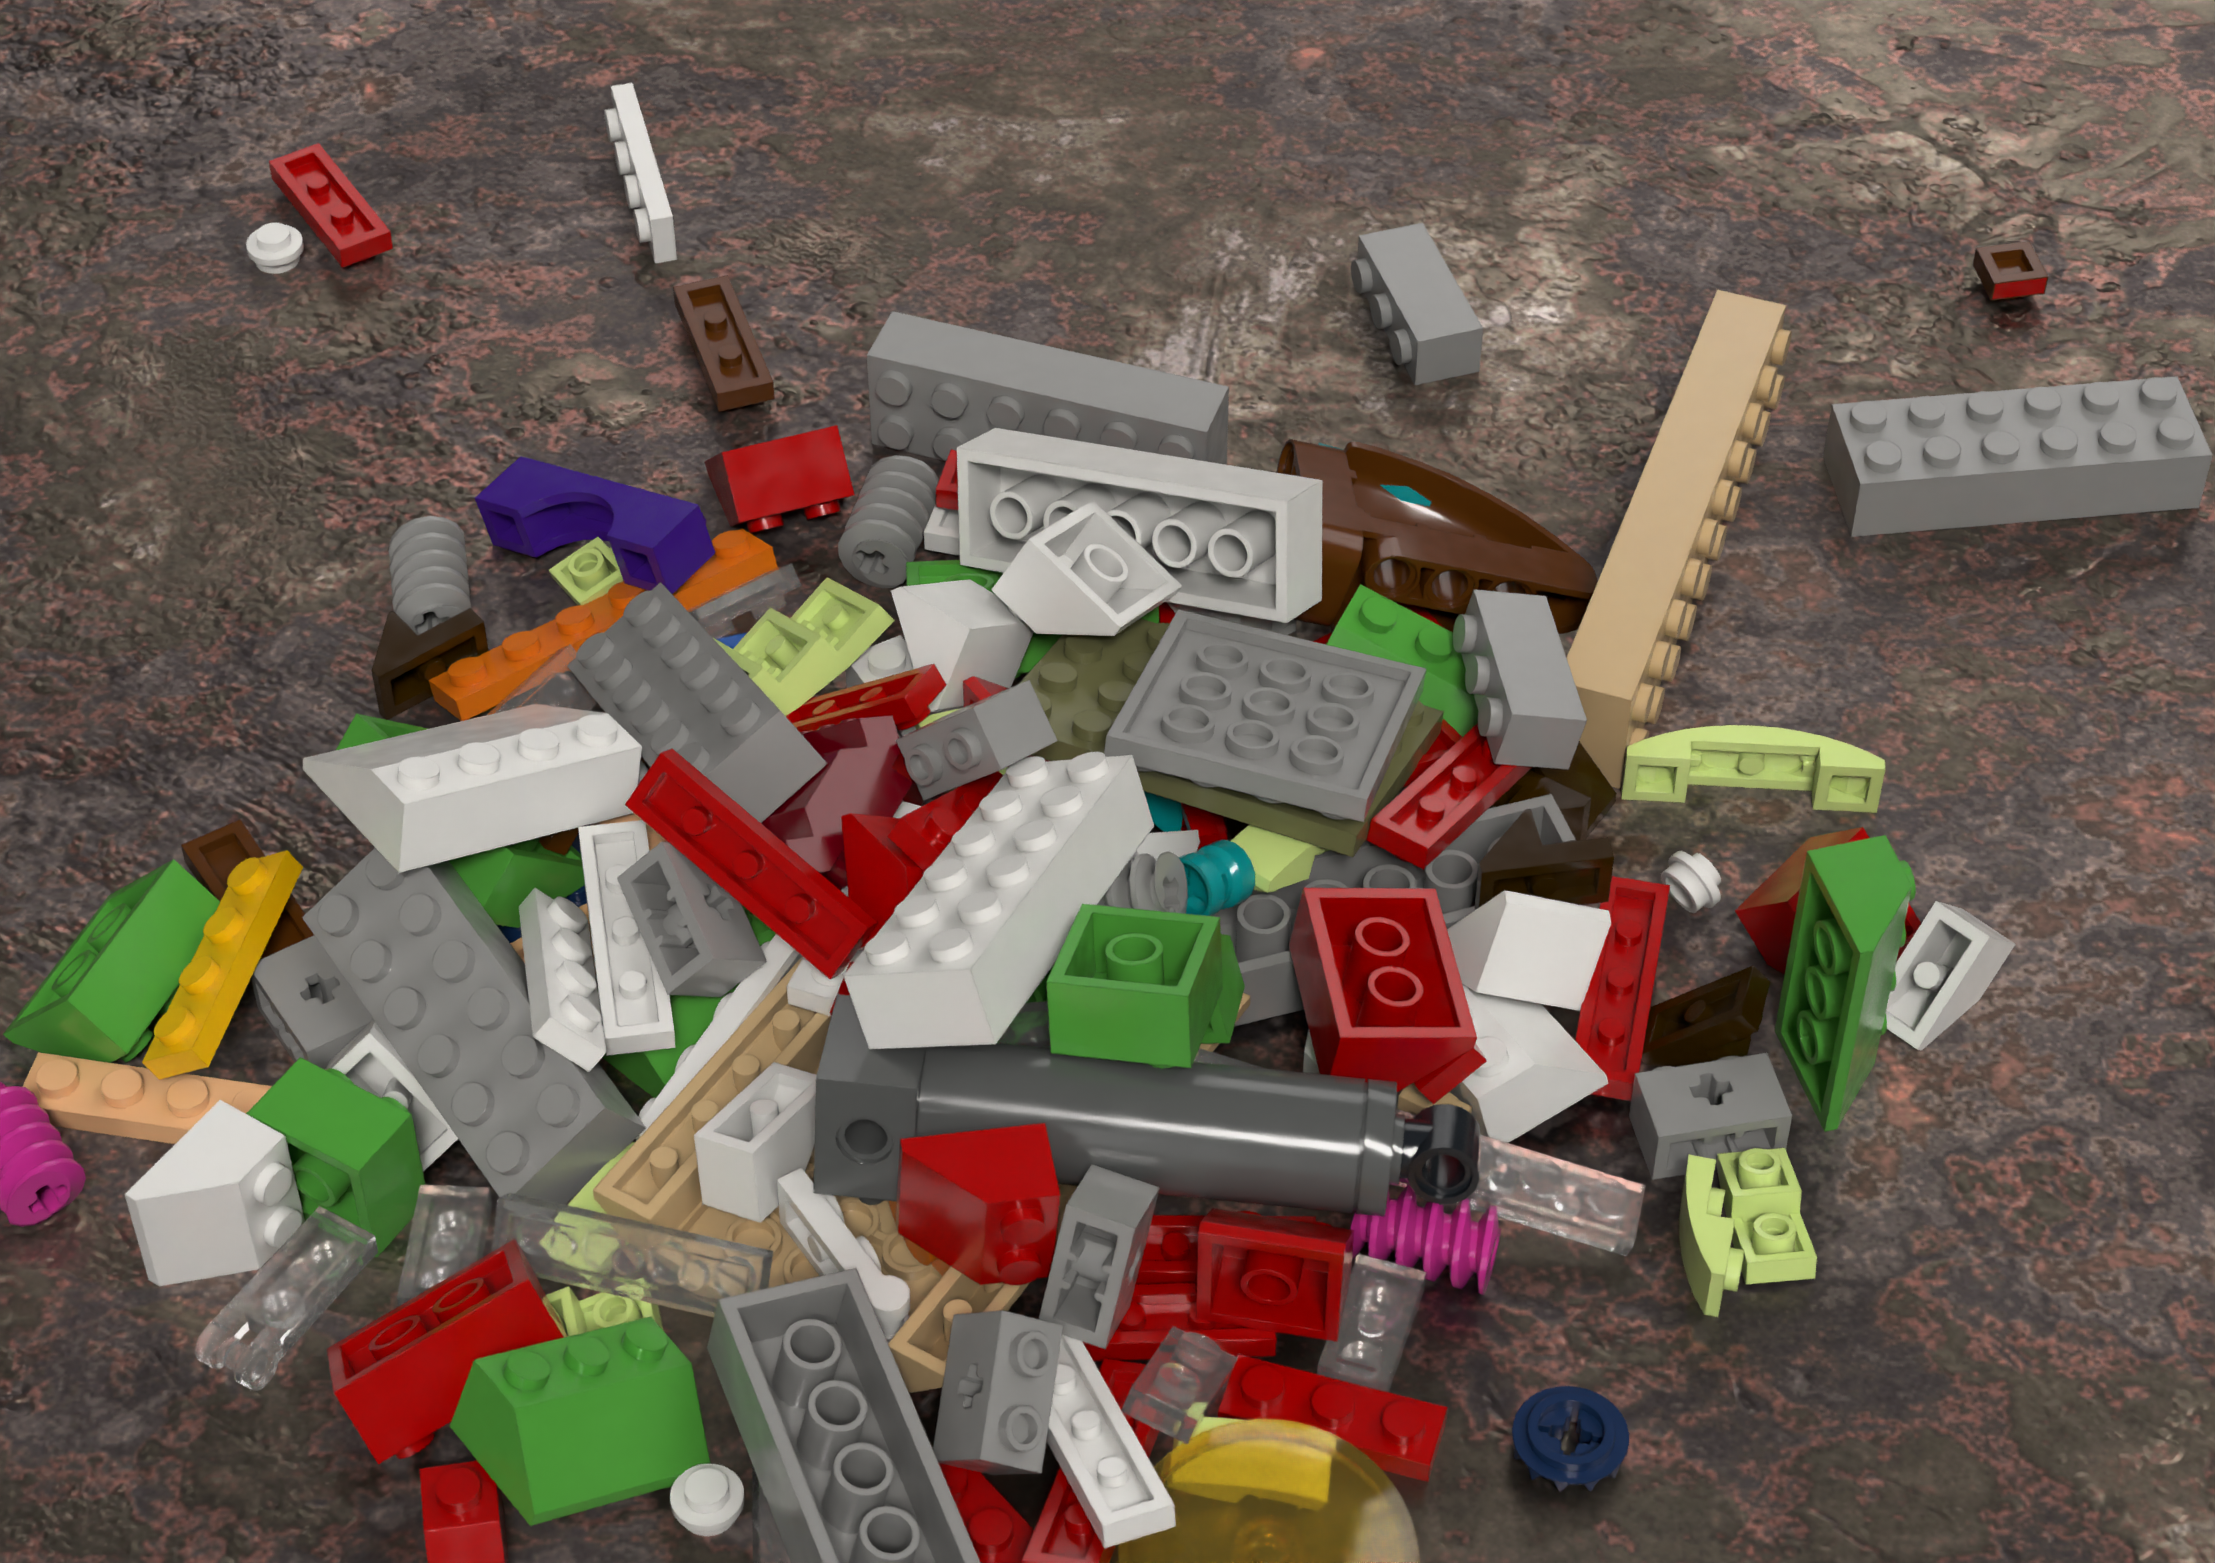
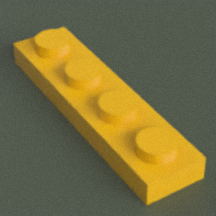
M288 850L261 858H248L238 864L230 873L227 879L228 887L216 912L208 919L203 928L204 936L192 961L184 968L179 977L180 985L167 1012L157 1022L154 1028L155 1036L142 1061L159 1080L209 1067L303 869V866Z

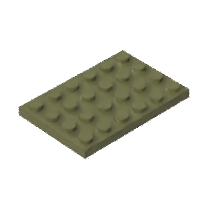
M1140 618L1115 636L1062 635L1019 683L1030 680L1058 740L1031 755L1042 757L1049 761L1071 760L1089 752L1104 753L1106 735L1170 623L1157 624ZM1418 700L1364 822L1353 819H1332L1324 816L1319 811L1284 802L1267 803L1251 794L1223 787H1203L1193 783L1190 779L1158 771H1138L1143 791L1354 857L1367 838L1371 819L1397 796L1417 767L1422 756L1427 753L1439 736L1444 711L1425 706Z

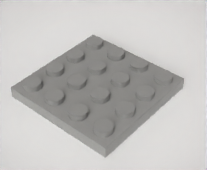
M1178 609L1106 735L1104 754L1106 757L1133 755L1138 771H1158L1190 779L1193 783L1203 787H1223L1251 794L1267 803L1284 802L1319 811L1324 816L1332 819H1353L1364 822L1422 694L1426 668Z

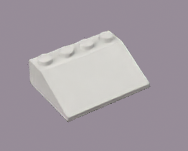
M533 704L303 758V770L398 873L633 814L634 812L625 803L638 786L642 746L608 713Z

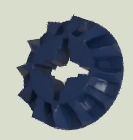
M1558 1386L1542 1390L1531 1396L1521 1405L1513 1421L1514 1459H1520L1528 1466L1532 1480L1544 1477L1554 1481L1559 1492L1568 1485L1583 1484L1591 1492L1599 1480L1605 1477H1616L1621 1463L1628 1454L1629 1430L1623 1415L1607 1398L1585 1388ZM1570 1422L1577 1423L1576 1433L1579 1434L1578 1440L1580 1444L1576 1446L1575 1452H1571V1455H1564V1451L1561 1450L1560 1440L1563 1438L1564 1432L1569 1431Z

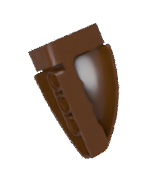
M1292 439L1285 443L1279 457L1276 473L1323 480L1322 601L1293 620L1330 626L1333 633L1361 584L1396 603L1424 607L1445 629L1451 632L1454 630V624L1458 615L1466 613L1473 590L1546 596L1558 634L1579 629L1598 582L1596 573L1582 556L1524 513L1452 474L1383 448L1356 441L1348 443L1344 450ZM1380 485L1408 486L1431 501V505L1425 506L1401 501Z

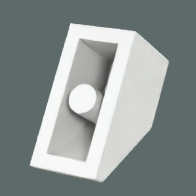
M1935 901L1896 962V988L1890 992L1886 1008L1887 1029L1915 1049L1922 1051L1980 1000L2012 951L2015 943L1964 909Z
M374 1019L329 1061L326 1069L332 1068L342 1072L354 1085L380 1098L386 1096L397 1100L412 1114L423 1172L458 1139Z
M773 1062L694 1134L703 1205L759 1223L779 1206L777 1179L801 1167L805 1171L815 1144L816 1074Z

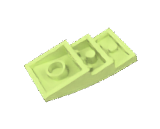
M827 577L791 618L770 607L733 649L715 638L713 639L779 710L787 716L849 668L895 620L879 604Z

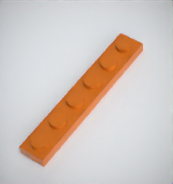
M743 528L723 532L712 540L715 554L672 595L689 612L778 568L773 547ZM624 581L617 583L609 589L607 594L585 605L568 607L560 611L554 620L531 631L514 633L505 638L502 645L477 657H467L450 665L448 671L428 680L435 702L460 721H464L570 670L567 665L576 658L580 646L591 636L597 633H604L623 616L626 606L634 597L649 590L625 584Z

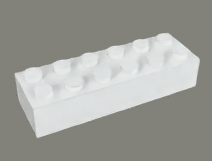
M994 428L957 447L960 565L1004 573L1028 539L1093 500L1182 585L1177 594L1165 602L1288 623L1322 601L1323 480Z
M1089 752L1071 760L1046 762L1042 757L1033 756L1023 758L1006 769L1003 777L991 792L981 800L979 807L963 827L953 835L951 842L935 862L924 871L923 877L907 897L896 906L891 917L875 937L865 945L863 952L843 975L869 1049L987 1045L998 1042L1056 962L1081 905H1097L1154 827L1133 755L1106 757L1101 752Z

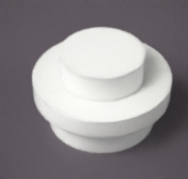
M268 223L261 226L248 237L246 247L249 258L255 262L258 269L266 273L278 274L293 269L299 263L304 244L301 233L294 227L282 223Z
M1677 851L1669 858V867L1661 873V879L1663 884L1670 885V895L1684 909L1691 913H1696L1703 906L1712 908L1721 900V894L1718 889L1721 877L1707 858L1699 853L1691 856L1684 851Z
M700 1464L687 1469L675 1480L670 1492V1503L674 1517L690 1532L700 1536H714L728 1530L741 1514L745 1502L743 1484L738 1475L731 1469L718 1464Z

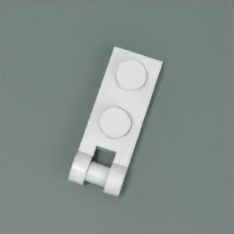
M802 1167L777 1179L779 1217L784 1229L820 1276L853 1268L857 1269L887 1343H889L909 1319L910 1289L907 1283L899 1277L884 1276L881 1273L878 1256L870 1242L864 1236L855 1238L846 1227L842 1210L834 1195L814 1193V1183Z

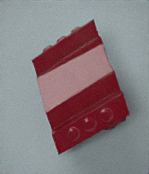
M893 715L845 719L837 725H823L815 731L800 732L828 764L761 823L839 890L847 886L841 816L855 813L893 818L913 784L891 768L901 752L896 742L899 739Z

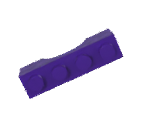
M522 456L475 497L494 546L536 558L556 547L576 541L593 540L599 537L601 540L610 542L624 583L651 591L661 582L673 594L715 554L706 527V519L698 504Z

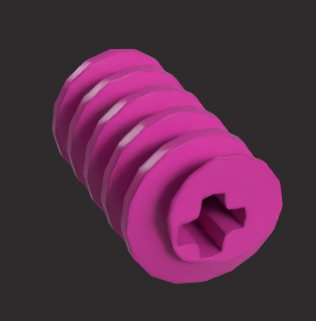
M0 1082V1210L7 1215L9 1224L20 1227L37 1225L49 1219L53 1214L61 1211L75 1200L83 1189L86 1180L85 1172L81 1164L74 1160L70 1147L62 1142L58 1129L50 1124L46 1111L39 1107L35 1094L26 1087H7Z
M1409 1183L1396 1200L1390 1198L1388 1189L1385 1217L1356 1214L1355 1212L1350 1230H1354L1352 1259L1358 1255L1365 1243H1367L1370 1264L1380 1267L1391 1252L1395 1250L1397 1271L1408 1274L1421 1257L1424 1278L1426 1280L1435 1282L1445 1267L1449 1265L1451 1285L1458 1289H1462L1475 1272L1477 1273L1479 1294L1483 1296L1492 1274L1501 1235L1496 1206L1490 1205L1480 1220L1475 1222L1471 1220L1470 1199L1460 1201L1451 1215L1444 1213L1443 1204L1427 1201L1424 1207L1417 1206L1416 1194Z

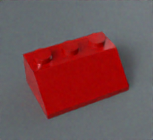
M1303 888L1289 948L1320 1074L1364 1078L1365 1082H1368V1079L1396 1081L1397 1092L1474 1048L1477 1035L1436 889Z
M513 1239L328 1347L327 1355L333 1393L378 1464L394 1455L397 1459H404L424 1449L434 1439V1431L452 1421L474 1359L564 1338L567 1335L516 1239Z

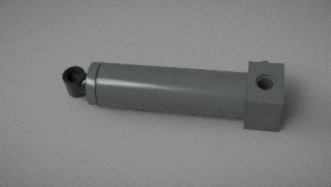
M837 994L816 1076L814 1193L856 1197L867 1205H877L884 1200L897 1201L900 1139L1045 1123L1058 1184L1078 1186L1093 1164L1160 1187L1158 1194L1344 1213H1352L1353 1210H1356V1214L1385 1217L1389 1185H1398L1399 1182L1409 1183L1415 1194L1428 1202L1454 1204L1467 1199L1476 1190L1480 1180L1481 1135L1480 1126L1475 1117L1464 1108L1451 1104L1430 1106L1420 1111L1413 1119L1405 1118L1404 1114H1396V1081L1368 1079V1082H1365L1364 1078L1202 1062H1193L1192 1068H1156L1146 1063L1052 1054L1051 1048L1008 1043L869 1049L851 996Z

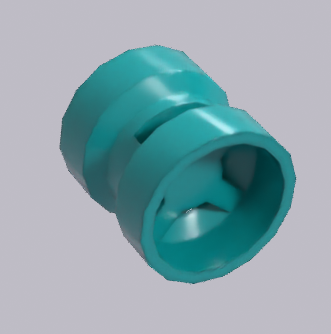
M1224 839L1215 841L1201 847L1196 853L1178 857L1184 865L1187 877L1188 901L1186 914L1214 916L1220 909L1234 907L1245 902L1252 895L1255 886V871L1244 849L1235 842Z

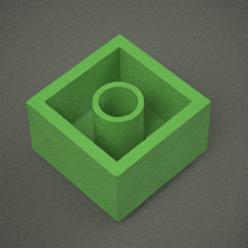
M1082 904L1046 981L1051 1053L1146 1063L1156 1068H1192L1223 989L1220 917Z
M300 1057L246 1113L285 1135L304 1219L375 1257H378L429 1201L412 1114L397 1100L386 1096L380 1098L354 1085L346 1075L336 1069L328 1068L325 1070Z

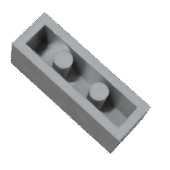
M1417 223L1359 235L1358 259L1351 262L1353 285L1359 294H1365L1370 303L1371 315L1375 326L1378 329L1384 328L1390 339V348L1394 361L1398 365H1404L1414 385L1479 372L1483 327L1424 224Z
M1473 590L1466 613L1458 615L1455 621L1453 646L1455 651L1462 655L1466 668V690L1469 694H1474L1479 711V733L1487 738L1494 764L1569 770L1587 719L1547 597Z

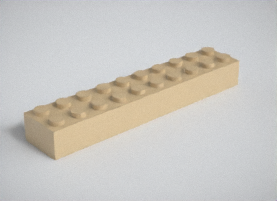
M1717 290L1567 655V661L1587 719L1579 741L1612 787L1621 788L1627 746L1647 739L1649 730L1643 729L1645 723L1656 724L1665 696V688L1660 687L1662 680L1672 682L1675 677L1681 654V646L1676 645L1677 640H1689L1697 606L1693 605L1692 601L1693 599L1703 601L1706 596L1712 573V565L1707 564L1709 559L1715 561L1720 559L1727 534V526L1722 525L1724 520L1734 522L1742 494V487H1738L1737 484L1738 482L1749 483L1757 452L1756 449H1752V445L1763 446L1771 417V412H1767L1766 409L1776 410L1779 405L1785 376L1777 374L1778 368L1776 367L1777 364L1784 365L1792 336V331L1782 329L1786 305Z

